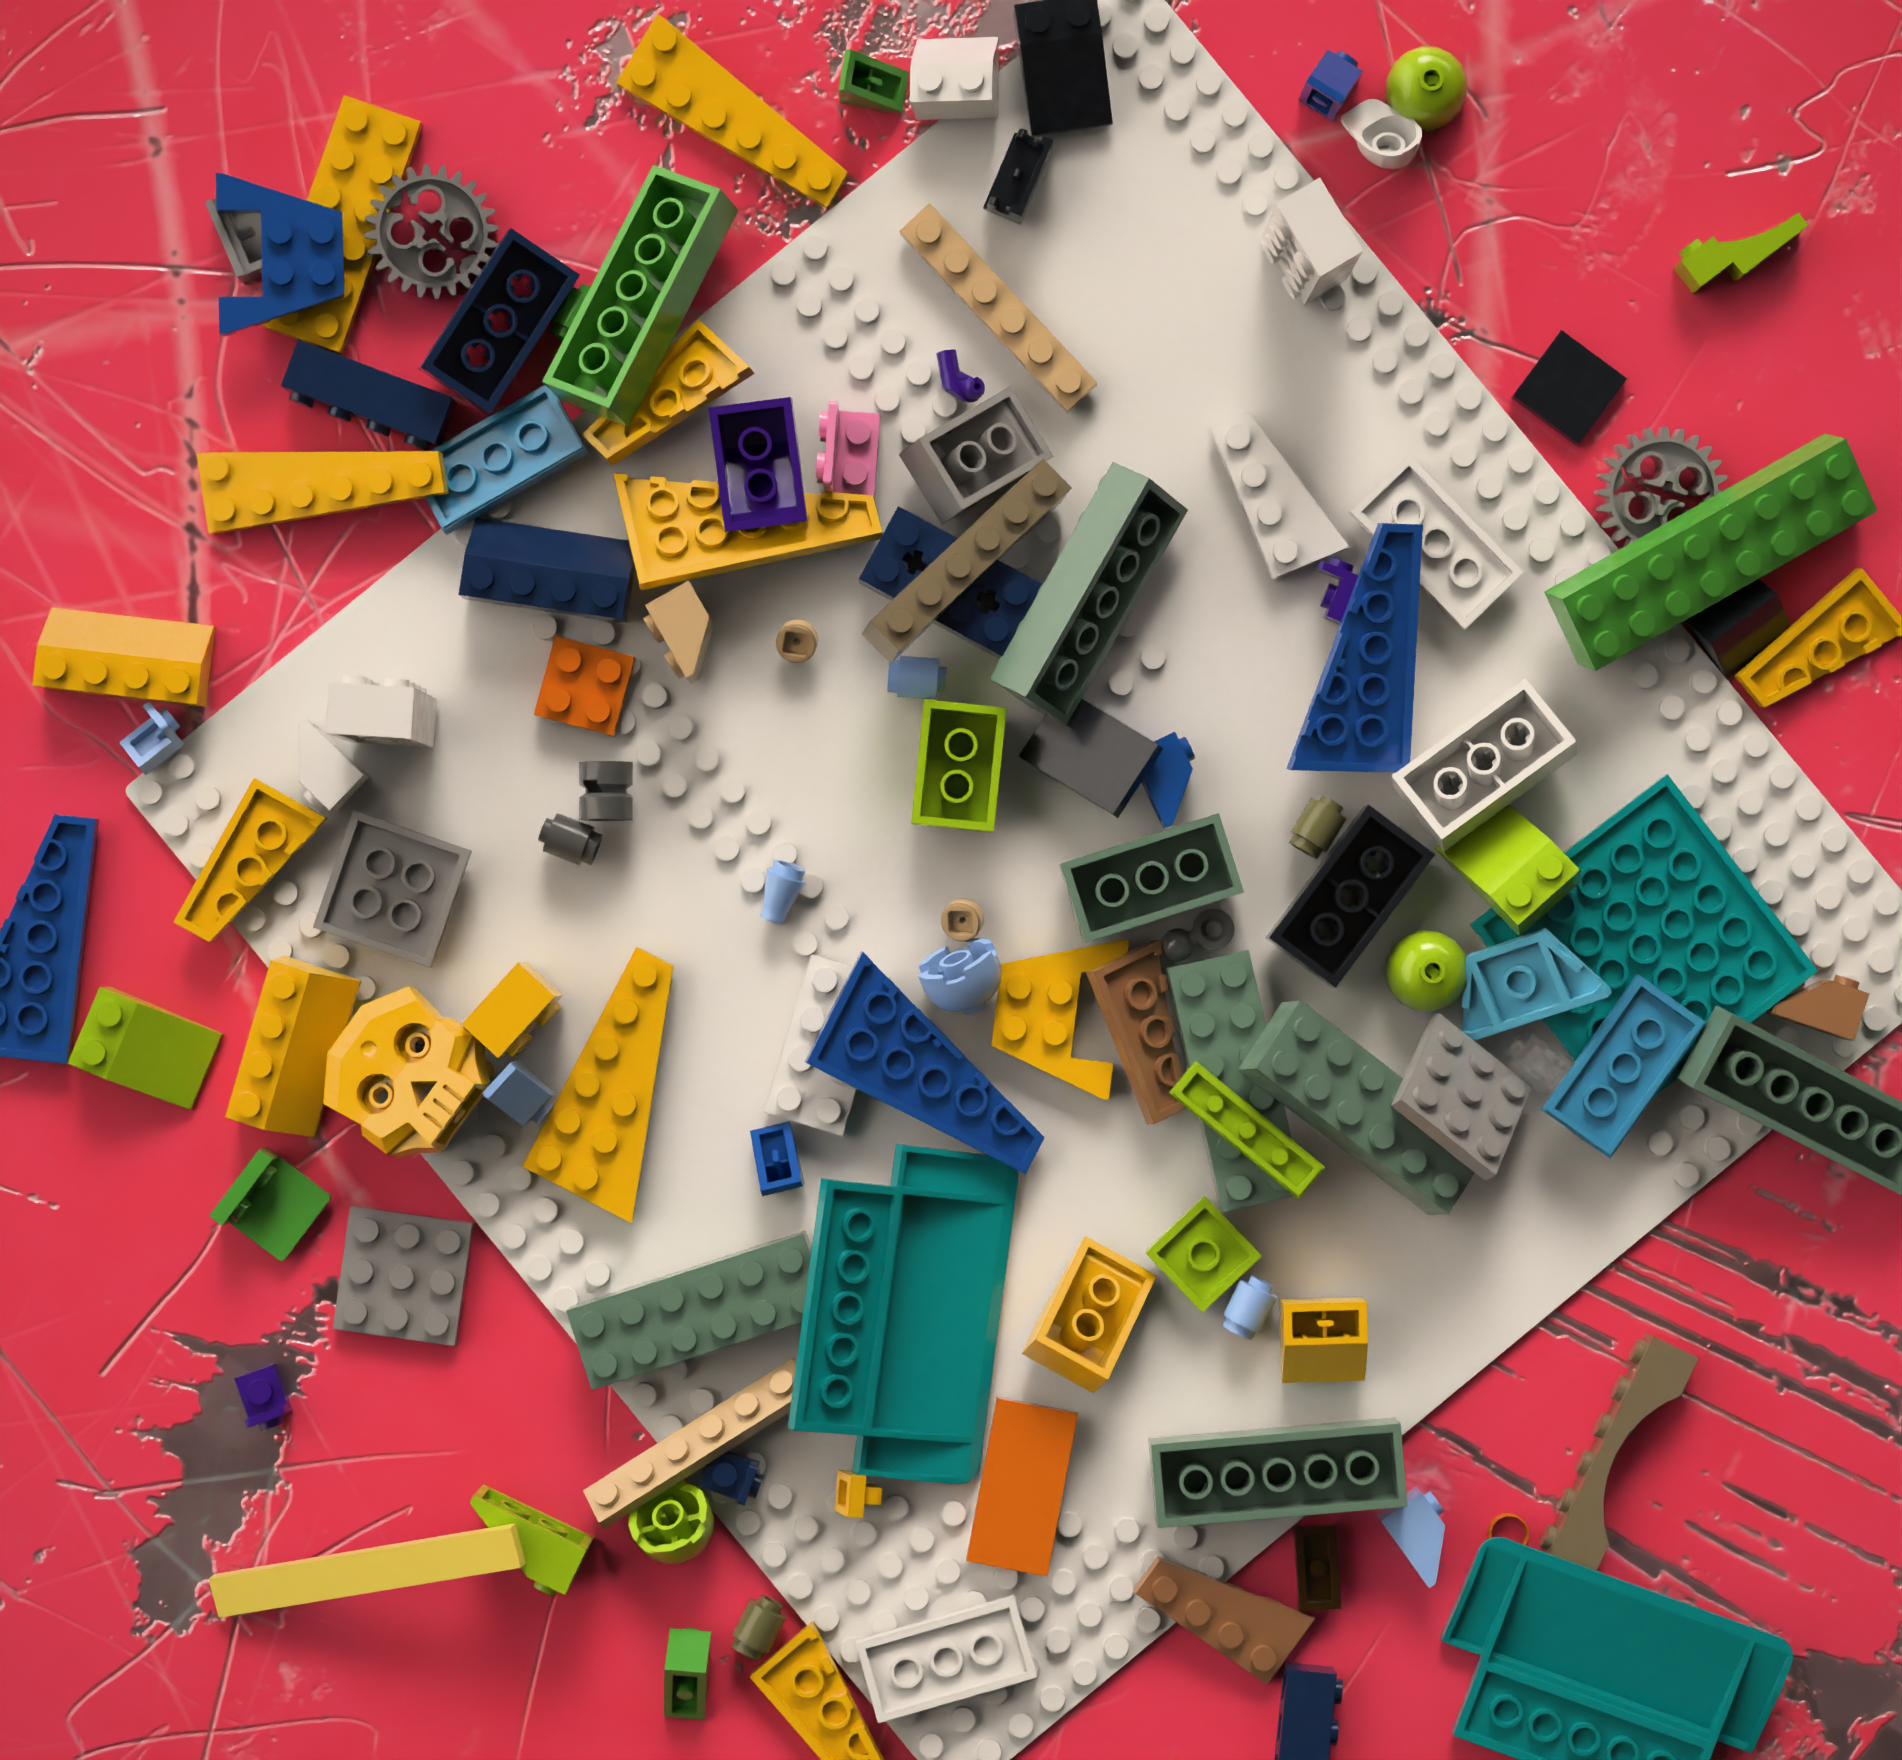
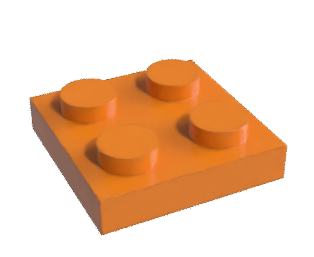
M555 635L534 715L615 737L636 657Z

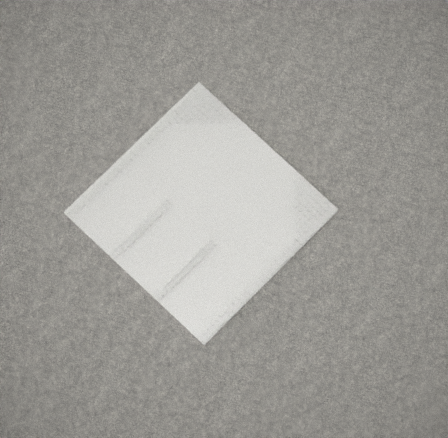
M1097 0L1113 125L1044 135L1054 140L1052 152L1021 225L983 209L1014 133H1018L1019 129H1025L1028 131V135L1031 136L1018 55L998 72V118L940 119L673 338L670 346L674 344L699 319L755 373L754 375L613 466L582 436L600 417L585 410L572 423L589 453L477 518L628 540L613 473L628 474V478L650 480V476L665 477L666 481L691 483L693 480L718 482L708 408L791 397L795 413L804 493L821 494L825 491L823 483H817L816 461L817 453H825L826 442H820L819 421L820 412H828L829 401L838 402L839 411L877 413L881 415L875 497L873 499L882 535L899 506L959 538L1025 475L953 519L941 524L899 454L919 438L1011 386L1054 456L1046 462L1072 489L1050 514L998 559L999 561L1043 584L1055 565L1060 551L1065 547L1077 526L1079 517L1086 510L1098 489L1100 480L1107 473L1112 462L1150 478L1188 509L1082 697L1083 700L1152 741H1156L1173 732H1176L1178 739L1186 737L1195 755V759L1190 761L1193 770L1172 825L1163 829L1142 783L1120 816L1116 818L1018 757L1045 714L1029 707L990 680L996 669L998 658L933 623L895 660H900V656L939 658V667H947L945 692L937 691V701L1007 708L994 833L911 825L924 699L897 697V693L887 692L889 661L862 635L870 620L891 602V600L859 583V577L879 540L689 580L714 622L699 680L691 684L685 676L679 679L674 674L664 656L665 653L671 650L665 640L660 643L655 640L643 619L650 615L645 606L646 604L687 581L640 590L635 570L627 624L465 600L458 594L464 554L475 519L448 535L444 533L442 528L183 739L182 742L185 745L147 775L142 773L126 787V794L196 880L253 778L259 779L328 818L231 923L268 968L272 959L287 956L361 980L350 1021L362 1005L410 986L417 989L443 1018L449 1017L463 1023L518 962L530 964L563 995L557 1002L562 1008L547 1025L539 1026L537 1024L529 1032L534 1039L518 1056L511 1057L508 1055L497 1058L484 1046L485 1060L491 1062L495 1070L494 1078L489 1077L490 1083L496 1079L509 1063L520 1061L555 1093L549 1100L553 1106L636 947L674 965L632 1224L522 1167L550 1112L538 1124L531 1120L528 1124L522 1126L483 1095L442 1152L420 1153L575 1343L576 1340L566 1312L573 1305L804 1230L807 1232L812 1247L821 1178L890 1185L896 1143L985 1154L858 1089L853 1099L843 1136L763 1112L811 954L854 966L860 952L863 951L900 991L922 1011L991 1084L1045 1137L1027 1173L1024 1174L1018 1171V1184L980 1468L977 1475L970 1482L965 1484H947L866 1476V1483L875 1484V1487H882L881 1505L864 1504L863 1518L846 1517L834 1511L837 1469L852 1470L857 1435L794 1431L788 1428L790 1412L729 1450L760 1461L757 1473L763 1474L764 1477L756 1499L748 1496L745 1506L737 1504L738 1500L699 1487L706 1465L686 1477L691 1485L703 1491L714 1513L805 1624L808 1625L812 1621L815 1623L829 1653L871 1704L872 1700L856 1648V1640L1015 1595L1037 1672V1678L886 1721L917 1760H1010L1176 1623V1621L1135 1594L1133 1590L1157 1556L1205 1573L1213 1579L1226 1582L1304 1517L1294 1516L1158 1528L1155 1521L1148 1438L1395 1417L1401 1423V1434L1403 1435L1772 1130L1677 1079L1652 1099L1610 1159L1540 1110L1574 1063L1545 1023L1540 1019L1475 1040L1482 1048L1530 1085L1532 1089L1496 1176L1488 1181H1484L1475 1173L1449 1215H1428L1286 1106L1284 1107L1292 1140L1324 1165V1170L1300 1199L1293 1196L1222 1212L1218 1204L1199 1117L1188 1108H1185L1156 1124H1146L1086 972H1082L1080 978L1071 1057L1113 1063L1109 1100L1101 1099L991 1046L998 989L994 996L986 1002V1007L983 1010L970 1015L938 1008L929 1000L917 975L921 974L919 964L930 954L945 946H948L950 953L969 947L967 941L959 942L948 937L941 926L943 911L949 903L956 899H970L980 906L984 914V924L975 938H985L992 941L1000 960V965L1002 963L1118 940H1129L1128 952L1152 940H1161L1162 942L1163 936L1169 930L1180 928L1188 932L1193 929L1194 921L1201 912L1208 909H1219L1226 912L1233 920L1235 930L1231 942L1218 950H1209L1201 945H1197L1194 947L1192 954L1183 961H1173L1167 958L1164 953L1160 954L1162 975L1166 974L1165 968L1249 950L1266 1026L1282 1002L1302 1000L1402 1078L1407 1071L1430 1018L1440 1013L1460 1030L1462 1029L1463 992L1447 1008L1434 1012L1415 1011L1401 1004L1391 992L1385 977L1386 959L1392 947L1406 935L1420 930L1439 931L1453 938L1462 948L1466 957L1469 953L1484 949L1486 946L1469 924L1491 907L1435 850V846L1438 844L1395 791L1392 781V775L1395 773L1298 771L1286 769L1340 623L1337 624L1324 619L1323 616L1326 608L1320 606L1329 583L1336 586L1338 579L1316 571L1317 566L1321 561L1329 563L1330 558L1333 557L1353 565L1352 573L1359 575L1372 537L1349 512L1409 454L1524 571L1464 631L1420 587L1410 762L1526 678L1577 741V755L1510 803L1515 810L1564 852L1662 776L1668 774L1818 970L1817 973L1787 996L1820 980L1834 981L1835 975L1860 982L1858 990L1870 993L1854 1041L1844 1040L1766 1014L1767 1011L1751 1023L1842 1071L1902 1023V890L1681 623L1597 671L1576 662L1544 592L1616 552L1619 548L1347 220L1346 222L1364 250L1347 280L1306 305H1303L1299 297L1293 299L1289 295L1282 282V278L1286 276L1278 262L1272 264L1261 247V242L1264 241L1262 234L1276 203L1314 180L1165 0ZM929 203L1097 382V386L1068 413L900 235L899 231ZM955 349L960 371L973 378L979 377L982 379L985 391L977 401L972 403L963 402L945 392L942 387L937 352ZM1249 411L1350 547L1272 580L1213 439L1210 427ZM914 555L913 559L909 556L905 560L908 564L907 572L910 574H915L916 570L923 572L926 568L922 564V557L919 555ZM987 594L986 598L981 595L977 599L981 603L980 611L982 613L988 614L990 609L995 612L999 608L994 603V595ZM798 619L810 623L818 635V645L814 655L802 663H792L785 660L776 648L778 632L790 620ZM555 635L636 657L615 737L534 715ZM341 675L367 677V679L373 680V682L380 683L379 685H383L384 678L407 679L409 682L421 686V688H426V694L437 699L434 748L352 743L326 734L370 777L337 812L329 811L326 807L320 812L303 796L307 789L299 782L298 723L303 718H307L325 733L329 682L341 683ZM1517 736L1511 738V745L1513 746L1525 744V737L1520 741ZM1484 760L1478 762V770L1486 771L1491 769L1492 762L1490 761L1487 765ZM579 762H633V786L627 789V794L633 797V820H579V797L585 794V788L579 785ZM1451 785L1445 786V795L1457 794L1459 786H1456L1454 789ZM1323 795L1343 807L1340 814L1346 818V821L1326 853L1321 852L1318 859H1314L1292 846L1289 841L1294 835L1291 833V830L1309 800L1313 798L1319 801ZM1370 805L1433 852L1435 856L1337 987L1332 988L1265 937L1363 806ZM353 810L472 850L434 964L431 968L313 928ZM559 813L595 827V832L603 834L600 847L592 865L584 862L581 865H577L543 852L544 843L538 841L546 818L553 820L556 814ZM1219 813L1244 893L1087 943L1083 942L1061 874L1060 863ZM1378 853L1372 857L1367 855L1365 861L1368 863L1367 871L1369 873L1376 870L1380 873L1383 869L1379 864L1382 857ZM774 860L790 862L806 870L803 877L806 883L788 911L783 924L771 922L760 916L763 908L767 868H772ZM1353 886L1347 890L1343 887L1340 892L1344 897L1341 903L1345 907L1348 904L1356 906L1359 901L1354 896L1357 889ZM1329 919L1322 923L1318 921L1315 925L1319 930L1316 936L1320 940L1323 937L1331 939L1334 935L1330 930L1332 922ZM1212 921L1207 924L1206 932L1210 937H1218L1222 932V927L1220 923ZM1168 984L1169 992H1165L1168 1014L1173 1016L1175 1026L1172 1039L1175 1054H1178L1180 1057L1183 1076L1188 1068ZM417 1045L416 1052L423 1051L425 1046ZM424 1086L427 1095L434 1086ZM386 1089L382 1090L378 1095V1100L381 1104L388 1099ZM790 1121L805 1184L803 1187L762 1196L750 1131ZM1205 1195L1262 1257L1202 1313L1149 1258L1145 1251ZM1084 1236L1157 1275L1109 1379L1094 1393L1021 1354L1041 1312ZM1251 1275H1254L1271 1283L1274 1286L1271 1292L1278 1298L1261 1332H1256L1253 1339L1249 1340L1223 1327L1226 1319L1223 1313L1240 1279L1249 1281ZM1362 1297L1367 1301L1368 1351L1365 1381L1282 1383L1279 1299ZM802 1322L610 1384V1386L655 1441L659 1443L793 1358L797 1362ZM997 1397L1078 1412L1048 1576L966 1561Z

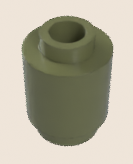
M1323 795L1319 801L1311 798L1291 830V833L1294 835L1289 843L1310 857L1318 859L1321 852L1326 853L1346 821V818L1340 814L1343 807Z
M761 1595L759 1600L750 1598L732 1633L735 1638L731 1646L749 1658L761 1660L764 1653H769L787 1618L781 1612L783 1605L765 1595Z

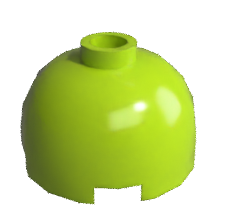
M1421 46L1407 51L1393 64L1386 79L1385 100L1387 105L1391 106L1402 116L1414 119L1421 129H1426V131H1433L1446 126L1459 114L1467 97V77L1462 64L1452 53L1439 47Z
M1420 930L1406 935L1392 947L1386 959L1385 977L1391 992L1401 1004L1415 1011L1434 1012L1449 1007L1461 996L1467 984L1466 956L1453 938L1439 931Z
M683 1479L632 1511L629 1515L628 1526L636 1544L650 1558L665 1564H676L695 1558L706 1548L713 1533L714 1516L703 1491L694 1485L686 1483Z

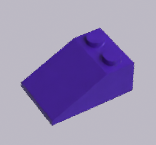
M785 397L709 407L725 532L807 521L793 399Z

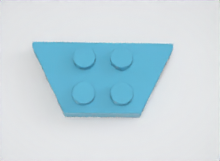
M1544 928L1468 954L1465 961L1467 984L1462 997V1008L1464 1009L1461 1031L1475 1041L1607 998L1612 992L1610 987L1550 931Z

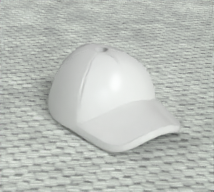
M1368 99L1341 116L1342 125L1356 140L1362 155L1368 161L1381 168L1394 170L1407 166L1415 157L1421 145L1422 129L1414 119L1404 117L1391 106L1378 99Z

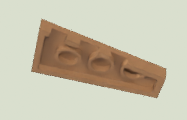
M1152 940L1086 972L1146 1124H1156L1186 1108L1169 1094V1091L1182 1077L1180 1057L1174 1051L1172 1033L1175 1032L1173 1016L1168 1014L1165 992H1169L1166 974L1162 975L1159 955L1163 954L1161 940Z
M1159 1556L1155 1558L1133 1589L1139 1597L1265 1684L1269 1683L1315 1620L1312 1613L1299 1611L1266 1596L1256 1595L1232 1583L1221 1582L1208 1577L1205 1573Z

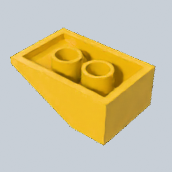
M1084 1236L1041 1312L1021 1354L1094 1393L1109 1379L1157 1275Z

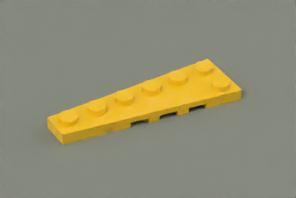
M656 14L616 82L617 87L828 210L846 180L848 171L665 18Z
M439 451L196 453L208 533L213 535L449 494L443 453Z

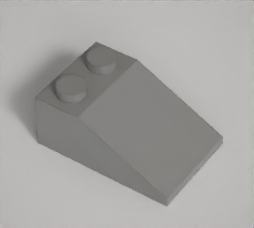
M1011 386L919 438L899 454L941 524L953 519L1022 477L1042 459L1048 461L1054 457Z

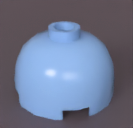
M973 938L967 941L969 947L961 948L951 953L948 946H945L930 954L919 964L921 974L917 975L923 990L929 1000L938 1008L970 1015L983 1010L986 1007V1002L994 996L1001 983L1002 969L992 941L985 938Z

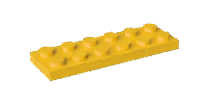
M346 95L343 96L307 201L342 212L344 297L295 314L291 313L270 320V322L263 324L264 328L343 355L377 255H368L367 253L368 250L377 244L376 240L364 238L365 233L375 230V225L366 222L365 217L378 214V211L370 205L372 199L382 202L385 200L379 191L381 185L393 190L395 187L391 177L394 174L404 181L423 127L421 121ZM386 209V212H393L394 209Z

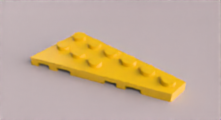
M613 473L640 590L880 540L882 537V529L873 495L825 491L821 494L804 493L807 521L725 532L718 482L693 480L691 483L666 481L665 477L650 476V480L628 478V474Z
M636 947L554 1107L522 1167L631 1224L634 1219L656 1072L674 965L639 947Z

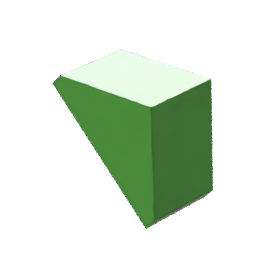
M851 49L845 50L838 89L840 103L890 112H902L909 72Z

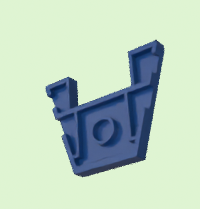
M216 173L217 213H260L263 295L261 297H219L220 336H229L237 331L252 326L256 327L268 323L270 320L291 313L295 314L344 297L342 212L227 174Z

